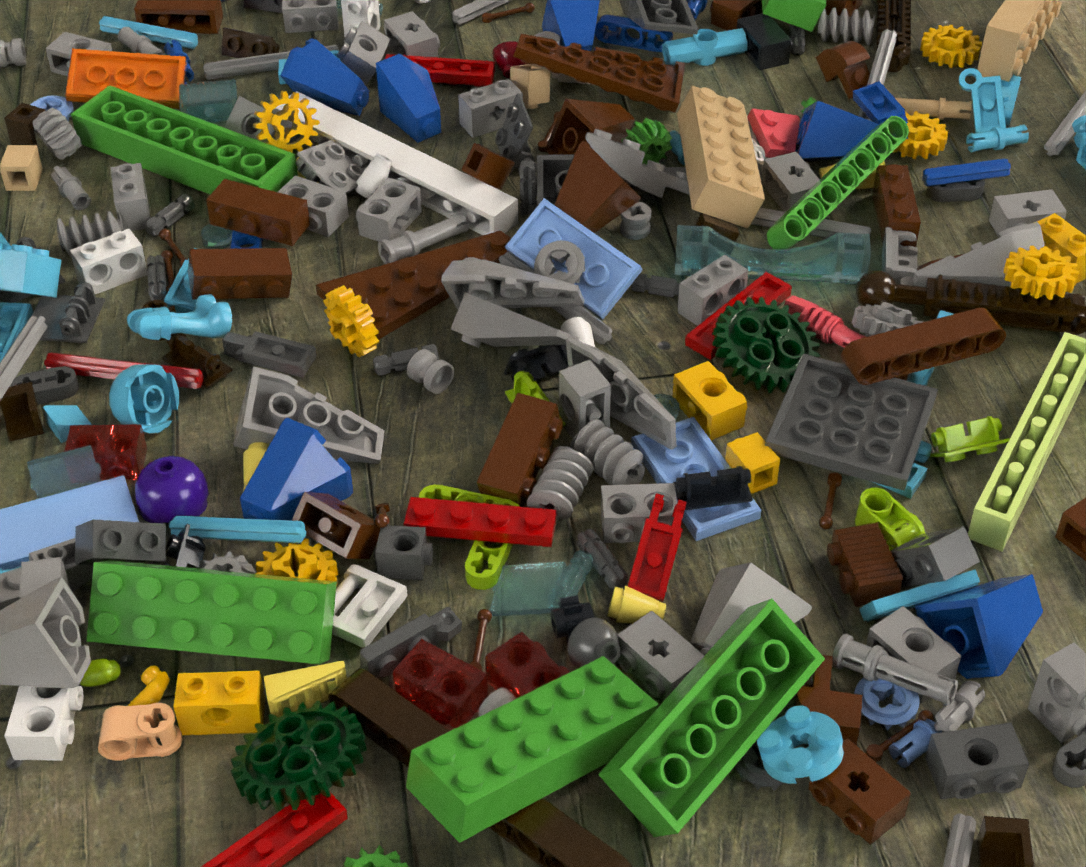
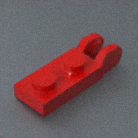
M656 493L649 519L646 518L628 587L663 603L683 529L680 526L687 502L678 500L677 504H675L671 525L657 522L659 513L662 512L664 505V495Z

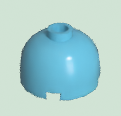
M156 364L133 365L118 374L113 381L109 392V405L114 417L124 427L136 432L150 434L161 432L173 421L167 419L171 416L172 410L178 409L179 388L175 377L171 373H166L162 366Z

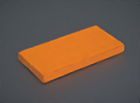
M72 48L65 93L66 100L88 102L110 85L172 109H181L187 63L186 57Z

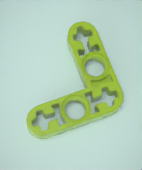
M429 485L419 493V498L519 506L516 502L509 499L444 485ZM475 540L465 562L467 584L477 590H486L495 586L499 581L513 544L503 543L498 548H488L484 545L486 541ZM485 560L488 562V569L480 573Z

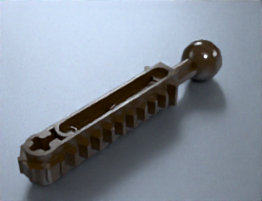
M877 0L876 45L878 48L884 30H894L897 33L896 43L887 72H898L902 70L904 65L909 64L911 0Z
M880 270L869 271L862 275L855 288L858 302L862 306H866V304L871 306L881 305V302L924 305L923 316H930L932 320L937 319L940 310L957 314L976 308H985L999 325L1052 332H1067L1073 335L1086 332V296L1081 294H1065L1063 298L1054 294L1052 300L1042 295V297L1036 299L1030 295V292L1025 295L1021 294V288L1012 289L1009 286L956 281L955 279L946 280L943 279L941 274L937 278H928L926 287L896 284L895 280L888 273Z

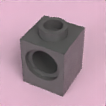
M388 525L385 528H380L375 552L377 573L391 579L423 580L425 565L431 566L433 559V543H427L426 527Z

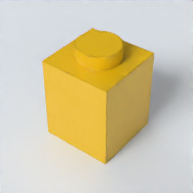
M758 432L727 443L725 460L731 468L742 466L743 469L749 468L751 483L747 484L751 494L777 484L780 458L770 447L765 446V440Z

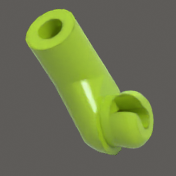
M104 658L91 660L80 684L84 687H94L115 681L121 673L120 665L115 660Z

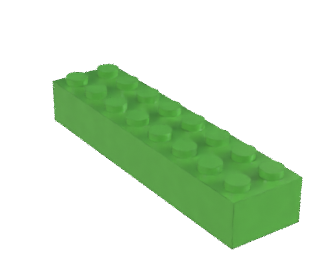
M110 85L71 113L74 129L80 137L82 145L130 164L141 163L143 169L210 195L224 179L278 192L295 175L298 176L294 153Z

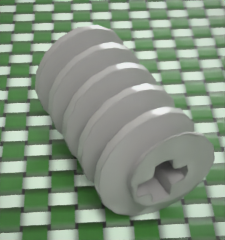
M824 8L819 18L817 37L820 33L823 42H827L830 34H832L833 42L837 43L840 36L843 35L844 43H846L854 36L855 42L859 44L864 37L866 45L870 46L875 15L871 19L869 10H865L862 18H860L858 9H854L851 17H849L846 8L842 10L840 16L837 15L836 8H832L830 14L827 15Z
M108 211L106 221L102 220L99 213H95L94 222L90 223L86 215H82V221L79 225L74 217H70L69 225L66 227L61 218L57 219V232L62 252L64 253L65 249L70 257L71 249L125 230L121 212L119 213V219H115L112 212Z
M595 419L590 421L571 441L570 448L585 455L592 462L595 473L603 477L608 484L631 485L639 484L645 473V467L641 464L643 461L642 452L637 449L633 450L631 443L624 442L622 436L614 434L610 427H604L601 420Z
M568 446L555 447L547 464L544 466L542 474L538 478L537 484L533 488L532 494L527 500V507L556 510V521L571 517L573 508L578 503V497L582 495L583 487L587 485L588 477L593 472L592 462L573 448Z

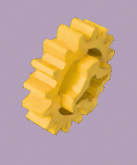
M950 24L949 26L938 25L937 30L929 28V32L923 33L920 51H923V57H929L928 61L930 63L936 62L938 66L948 64L949 68L956 66L963 68L965 63L972 65L974 60L979 59L982 42L979 41V35H973L972 30H963V26L956 29Z
M281 91L280 98L271 93L269 94L270 103L260 102L264 110L262 112L255 111L254 114L260 118V122L253 124V127L261 129V132L256 136L258 140L266 139L265 143L293 153V149L297 152L303 151V144L310 147L313 145L309 137L310 135L318 136V132L312 129L313 125H318L320 122L312 118V115L317 112L316 108L307 109L310 100L303 98L299 102V93L293 92L289 98L287 91ZM286 104L281 111L275 114L271 113L277 106ZM298 108L304 115L305 124H302L298 117ZM288 119L292 122L291 128L286 127L284 130V127L280 125L281 120ZM267 123L272 124L275 130V139L270 135ZM301 134L296 141L289 143L291 137Z
M915 111L913 115H909L905 112L909 129L908 139L904 140L892 153L899 151L901 152V157L908 156L916 160L917 156L928 159L929 154L938 156L939 151H944L948 137L946 125L939 124V118L930 119V114L928 113L920 114L918 111Z
M1030 246L1027 251L1020 247L1017 253L1010 252L1009 258H1006L1003 271L1005 274L1004 280L1011 282L1010 287L1012 289L1021 288V294L1025 295L1030 292V295L1036 299L1045 295L1049 300H1052L1054 294L1063 298L1066 292L1072 293L1074 286H1076L1079 271H1077L1078 264L1070 263V256L1061 257V251L1059 250L1052 252V249H1048L1045 246L1037 250L1036 247Z
M345 285L325 294L326 299L323 300V303L327 309L324 312L329 319L328 324L331 326L329 330L333 337L340 339L342 346H348L349 352L351 354L356 353L357 357L364 356L377 349L376 345L379 343V340L375 335L379 331L373 324L375 319L372 317L373 312L368 304L364 305L361 303V296H354L352 288L346 289Z
M305 538L301 544L288 543V546L285 547L277 542L274 544L275 552L264 551L262 553L264 561H258L255 564L257 570L255 574L337 582V562L333 560L332 551H324L323 545L319 542L313 547L310 546L309 538Z

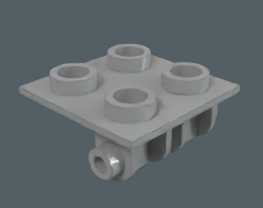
M333 140L297 153L299 156L296 160L297 170L306 179L319 182V184L345 193L356 190L358 186L356 181L364 170L361 166L355 164L344 152V149Z

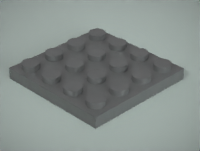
M803 354L766 438L765 446L770 447L776 455L905 491L938 389L898 378L862 385L859 384L845 364Z

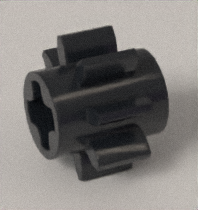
M578 595L559 598L558 608L550 610L554 636L556 639L566 637L567 646L570 635L575 627L588 618H594L590 603H579Z

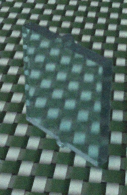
M91 445L27 461L32 478L29 482L30 488L36 491L38 499L101 482L99 473L102 471L101 466L95 462Z
M565 562L503 565L498 584L493 587L494 597L489 610L492 616L548 614L550 610L556 609L559 594L564 591L562 582L567 567Z

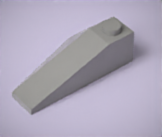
M1038 222L1007 228L998 233V239L985 245L981 242L971 245L972 251L957 258L950 255L916 271L912 286L926 287L928 278H937L941 274L943 279L946 280L955 279L956 281L1010 287L1011 282L1004 280L1005 274L1003 273L1006 258H1009L1010 252L1017 253L1020 247L1027 251L1030 246L1036 247L1037 250H1040V247L1043 248L1045 244L1041 226Z
M474 257L452 261L441 279L457 310L460 307L465 292L503 308L584 306V298L578 285Z
M466 292L451 327V330L463 334L461 341L478 348L481 342L493 347L566 345V339L569 337L579 340L576 336Z
M573 337L566 339L568 367L590 359L611 384V417L642 434L644 433L647 437L671 450L677 447L675 418L621 360Z
M253 366L238 417L234 447L247 450L248 446L255 442L270 444L281 423L287 417L317 429L326 439V442L323 444L324 448L335 460L341 457L344 461L379 464L385 430L350 410H340L326 402L327 397L316 392L314 395L298 386V381L288 375Z

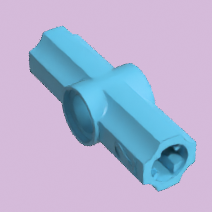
M743 28L715 32L711 29H699L697 34H693V37L665 41L662 44L664 62L667 65H675L676 61L684 63L694 62L698 65L708 66L715 63L718 57L744 53L747 51L748 42Z

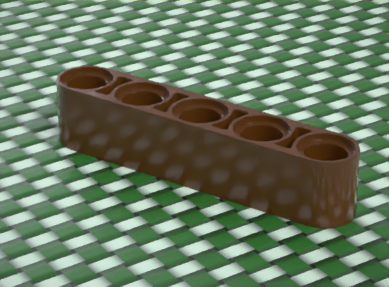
M976 308L857 339L846 345L841 353V359L859 384L869 385L989 353L1002 345L1006 338V332L987 309Z

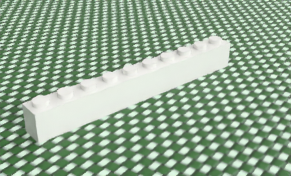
M296 91V93H299V102L303 98H307L310 100L307 109L313 107L317 110L312 115V118L319 120L320 124L313 125L312 130L318 132V136L310 135L309 138L320 144L333 140L363 170L366 169L376 153L390 158L393 162L390 166L388 178L420 187L422 205L448 218L462 213L467 221L460 224L468 223L469 229L481 235L496 231L507 233L518 224L517 198ZM286 104L274 108L273 113L281 111ZM298 108V117L301 123L305 124L304 115Z

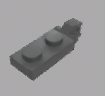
M256 331L253 335L248 336L227 332L222 339L224 355L235 358L240 362L302 378L317 357L314 346Z
M449 606L430 617L424 613L361 649L360 668L365 669L376 678L389 676L397 669L398 665L412 657L419 658L423 656L432 645H437L440 640L449 641L462 630V621Z

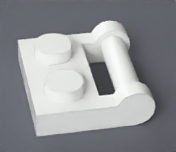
M353 564L344 573L345 579L336 589L332 634L365 648L370 645L406 599L407 586ZM355 589H360V591L351 600V602L347 605L343 612L339 616H336L335 614L337 613V611L342 607V605L351 596Z

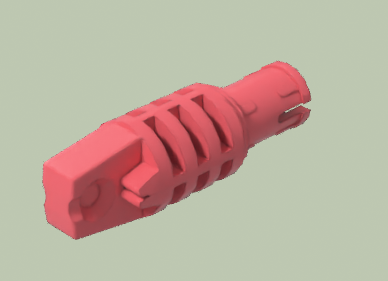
M794 295L785 300L784 306H789L788 313L792 315L799 312L798 321H808L810 323L806 331L816 332L815 338L821 339L826 344L835 343L845 348L850 342L866 337L844 325L842 318L834 316L833 313L819 307L815 303Z

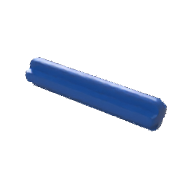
M1004 158L927 168L923 170L922 181L925 186L929 187L1005 177L1010 174L1011 165L1008 159Z

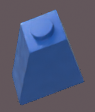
M547 0L542 22L543 31L558 34L560 36V46L566 47L570 46V43L581 44L582 50L591 51L600 0Z
M311 38L305 42L304 47H295L290 51L280 76L293 92L298 91L334 110L360 116L363 107L368 104L370 92L360 77L316 39Z
M400 53L377 62L376 73L380 112L417 143L442 133L440 107L428 70Z
M816 101L805 108L796 142L799 148L795 152L804 161L842 159L879 124L821 101Z
M286 417L240 497L243 518L292 521L304 492L326 493L342 501L353 493L351 468L341 457L335 460L324 448L323 444L326 442V439L317 429Z
M1033 574L1000 578L915 606L917 616L940 638L949 642L961 655L957 671L966 679L1002 675L1043 613Z

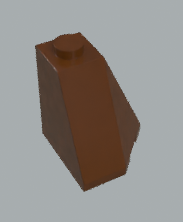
M565 99L545 151L549 155H573L583 140L589 145L585 139L586 133H594L595 128L612 134L610 140L622 143L621 139L628 136L626 129L631 130L635 118L620 104Z
M583 140L578 145L554 205L595 233L636 204L641 197Z

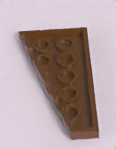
M520 34L513 57L519 58L526 64H536L545 67L552 73L568 75L578 82L594 84L607 92H617L633 101H642L654 105L662 111L675 113L678 108L685 68L684 62L676 61L674 66L663 64L662 58L653 57L652 60L645 61L633 53L595 47L594 51L582 50L581 44L570 43V46L565 47L559 46L553 39Z
M496 231L316 284V292L319 297L325 300V294L345 285L346 289L352 288L354 296L360 295L361 303L364 305L368 304L373 312L372 317L375 319L373 324L379 331L375 336L380 340L450 297L441 279L452 261L474 257L480 260L500 263L499 257L501 255L504 256L508 252L505 246L511 240V237L502 231Z

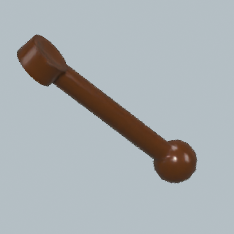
M529 2L523 7L494 14L484 13L482 14V21L490 23L493 19L525 11L532 13L535 10V6Z
M560 111L555 112L554 121L544 140L538 142V150L541 152H546L545 148Z
M166 228L160 230V239L168 243L179 259L181 268L184 261L188 259L184 257L172 240L170 230Z
M164 250L161 256L164 258L169 285L166 287L168 293L174 282L171 264L173 254L169 250Z
M835 472L828 475L827 483L830 487L824 516L819 519V526L824 530L830 529L833 525L831 514L836 489L842 483V476Z
M389 503L378 504L375 506L376 514H378L375 517V524L379 528H385L390 522L389 517L386 515V512L390 511Z
M481 609L477 614V619L480 623L473 659L466 667L467 676L470 679H478L482 675L481 653L487 623L492 619V613L488 609Z
M929 710L921 711L918 719L880 745H869L866 754L875 762H879L883 757V752L889 749L891 744L896 743L914 729V723L918 720L925 721L926 719L934 721V714Z

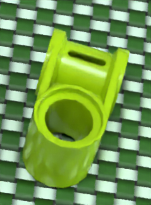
M875 487L868 488L861 493L854 521L855 526L877 522L887 545H889V550H893L913 538L925 534L924 526L918 517L906 510L886 490Z

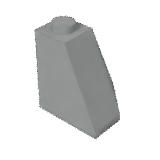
M751 562L723 568L716 575L690 644L705 656L748 607L771 598L793 623L809 614L812 606Z
M62 577L54 579L0 610V685L74 688L79 686L91 663L89 646L81 645L79 625L85 623L83 607Z

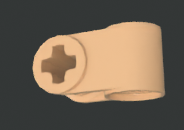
M165 703L109 707L103 713L98 752L106 759L114 761L153 756L164 757L173 754L179 749L183 741L180 729L174 725V711ZM158 714L162 715L164 721H160ZM158 738H160V741H161L162 746H160V745L158 744V742H157V739H158Z

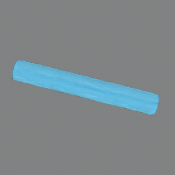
M103 16L99 21L102 32L118 35L123 27H130L134 32L148 37L152 42L163 44L169 42L170 45H173L171 40H176L183 48L195 49L198 45L197 34L108 16Z
M175 516L169 523L171 535L177 536L185 525L189 524L188 536H198L202 539L301 543L307 534L305 524L302 521Z

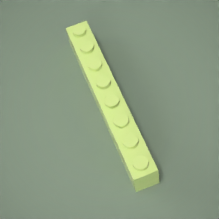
M1064 332L974 508L968 531L970 540L1003 552L1086 381L1085 338Z

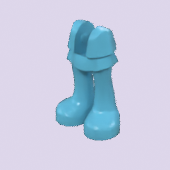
M209 294L200 295L196 299L194 311L175 313L169 312L167 307L137 309L127 316V324L133 332L138 333L143 338L159 340L160 338L170 340L171 334L176 333L215 339L224 338L227 332H230L232 313L227 302H216L215 297Z

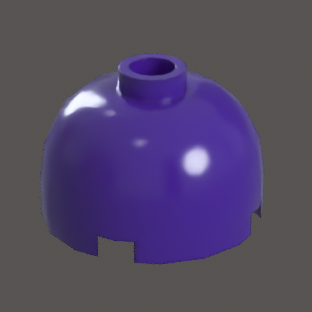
M166 456L149 462L141 470L135 483L138 512L149 523H170L175 516L199 517L208 505L209 491L206 478L195 463L184 457Z

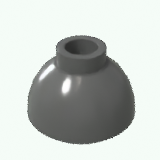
M595 617L588 618L579 623L572 631L568 641V655L572 664L576 668H580L602 656L614 664L620 656V641L614 627L604 619Z

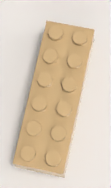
M1005 0L986 27L977 68L982 77L1000 76L1001 80L1009 82L1013 75L1019 76L1023 63L1027 64L1031 51L1034 52L1036 50L1039 40L1044 38L1046 29H1050L1054 17H1058L1062 2L1058 0Z
M691 86L677 113L692 210L748 229L762 206L765 197L745 106L736 98H725L706 87L698 88Z

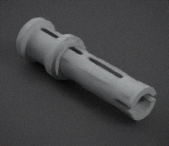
M458 213L456 216L416 232L406 230L401 232L399 237L392 240H380L378 242L379 255L384 264L398 261L407 256L418 255L421 249L467 232L469 230L468 223L460 224L467 221L462 213Z
M843 634L835 646L832 656V665L835 668H849L862 673L864 679L869 681H876L879 678L910 691L933 698L945 705L952 703L958 688L957 680L891 657L881 646L875 645L872 648L854 641L853 636L849 634Z

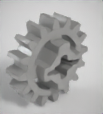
M881 302V305L874 306L866 304V306L858 305V308H855L851 323L854 328L860 329L859 332L865 333V336L868 337L922 323V321H918L917 317L912 316V312L896 307L891 303Z

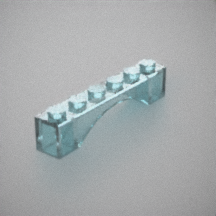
M677 225L675 275L691 276L723 255H726L748 269L749 279H758L765 272H768L783 281L857 284L861 276L868 273L871 258L870 234L836 233L808 246L792 249H763L737 243L720 235L709 226Z

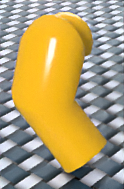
M155 665L148 667L141 675V681L146 687L127 706L159 703L170 682L167 672H162Z

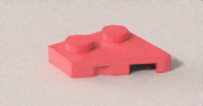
M752 108L747 118L759 145L765 151V157L772 158L795 152L800 122L799 116Z

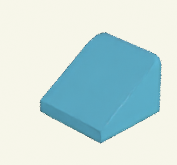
M46 405L42 407L46 424L61 443L93 429L92 424L77 405Z

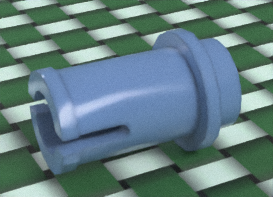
M930 719L925 721L918 720L914 723L912 731L889 746L890 755L894 760L902 754L903 758L897 762L899 766L903 768L908 767L911 762L927 751L931 734L942 732H938L935 729L934 721Z

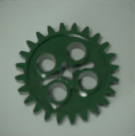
M747 297L744 304L736 300L733 307L729 305L726 307L724 313L720 314L715 324L716 326L712 332V335L715 336L712 346L718 347L715 356L725 358L722 364L723 368L732 367L734 369L731 374L732 377H737L738 375L744 377L743 385L753 381L755 382V389L758 391L762 385H766L769 393H772L776 386H778L782 393H785L791 384L803 354L820 357V354L816 352L820 343L813 341L816 332L806 331L810 323L808 321L799 322V312L792 315L789 314L788 305H785L782 309L777 308L776 300H773L770 305H766L763 297L759 298L757 304L750 297Z
M316 701L311 709H307L304 702H302L298 706L297 711L294 712L285 707L283 716L279 718L273 714L268 715L270 723L267 725L256 723V734H244L243 738L246 744L235 747L238 756L231 759L234 767L231 770V774L242 797L246 796L250 805L258 802L260 808L264 810L273 803L276 812H279L286 803H290L292 809L297 810L300 801L306 799L310 805H314L316 795L322 794L328 798L331 796L330 787L334 785L343 788L345 786L342 779L343 776L356 775L353 765L361 764L364 761L361 753L367 751L364 742L366 737L355 713L349 714L347 707L344 706L337 710L335 702H331L323 709L321 702Z

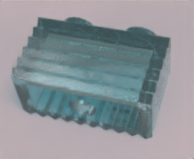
M228 79L226 81L220 80L219 82L215 80L208 83L204 81L202 84L200 82L197 84L192 82L191 85L188 83L183 85L181 83L179 85L180 112L207 122L227 121L238 99L237 85L234 79L231 81Z

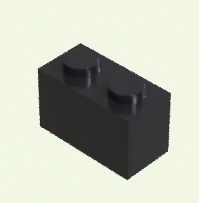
M763 13L737 19L736 29L743 28L748 42L747 51L744 53L759 70L789 64L790 52L793 49L792 40L779 27L777 22Z

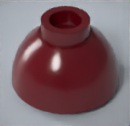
M516 41L500 43L492 51L495 65L503 72L504 77L509 79L510 67L526 64L519 58L513 57L518 43Z

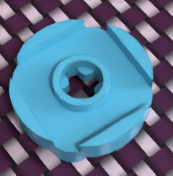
M794 706L788 709L785 716L773 721L756 740L765 771L772 778L787 784H797L795 778L809 776L810 781L813 782L828 776L840 765L844 755L842 748L843 738L839 725L825 714L810 712L806 706ZM801 744H808V745H809V747H807V748H803V747L794 748V747H796V746H798V745H801Z

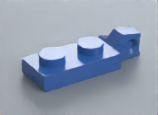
M880 81L853 91V100L872 122L881 124L891 116H898L906 124L908 123L905 109Z

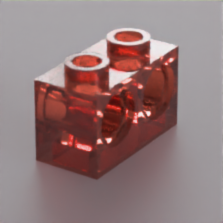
M71 425L63 454L70 481L108 480L122 475L125 476L126 480L138 479L141 470L144 468L147 453L142 425Z
M520 632L485 656L486 681L495 690L507 688L516 698L570 673L566 667L558 666L548 656L546 650L539 642H533L523 632Z
M423 639L414 646L393 670L395 691L443 725L448 724L458 728L468 723L478 711L483 701L488 697L487 674Z

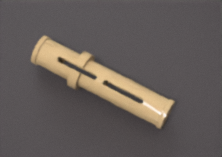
M939 97V100L895 98L909 115H913L915 111H918L920 114L928 113L930 114L929 117H937L940 120H944V118L970 120L972 101H946V98Z

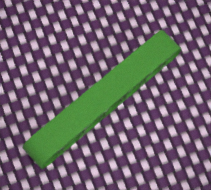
M891 116L872 129L767 231L769 245L776 251L784 252L803 240L907 138L909 129L906 122L901 117Z

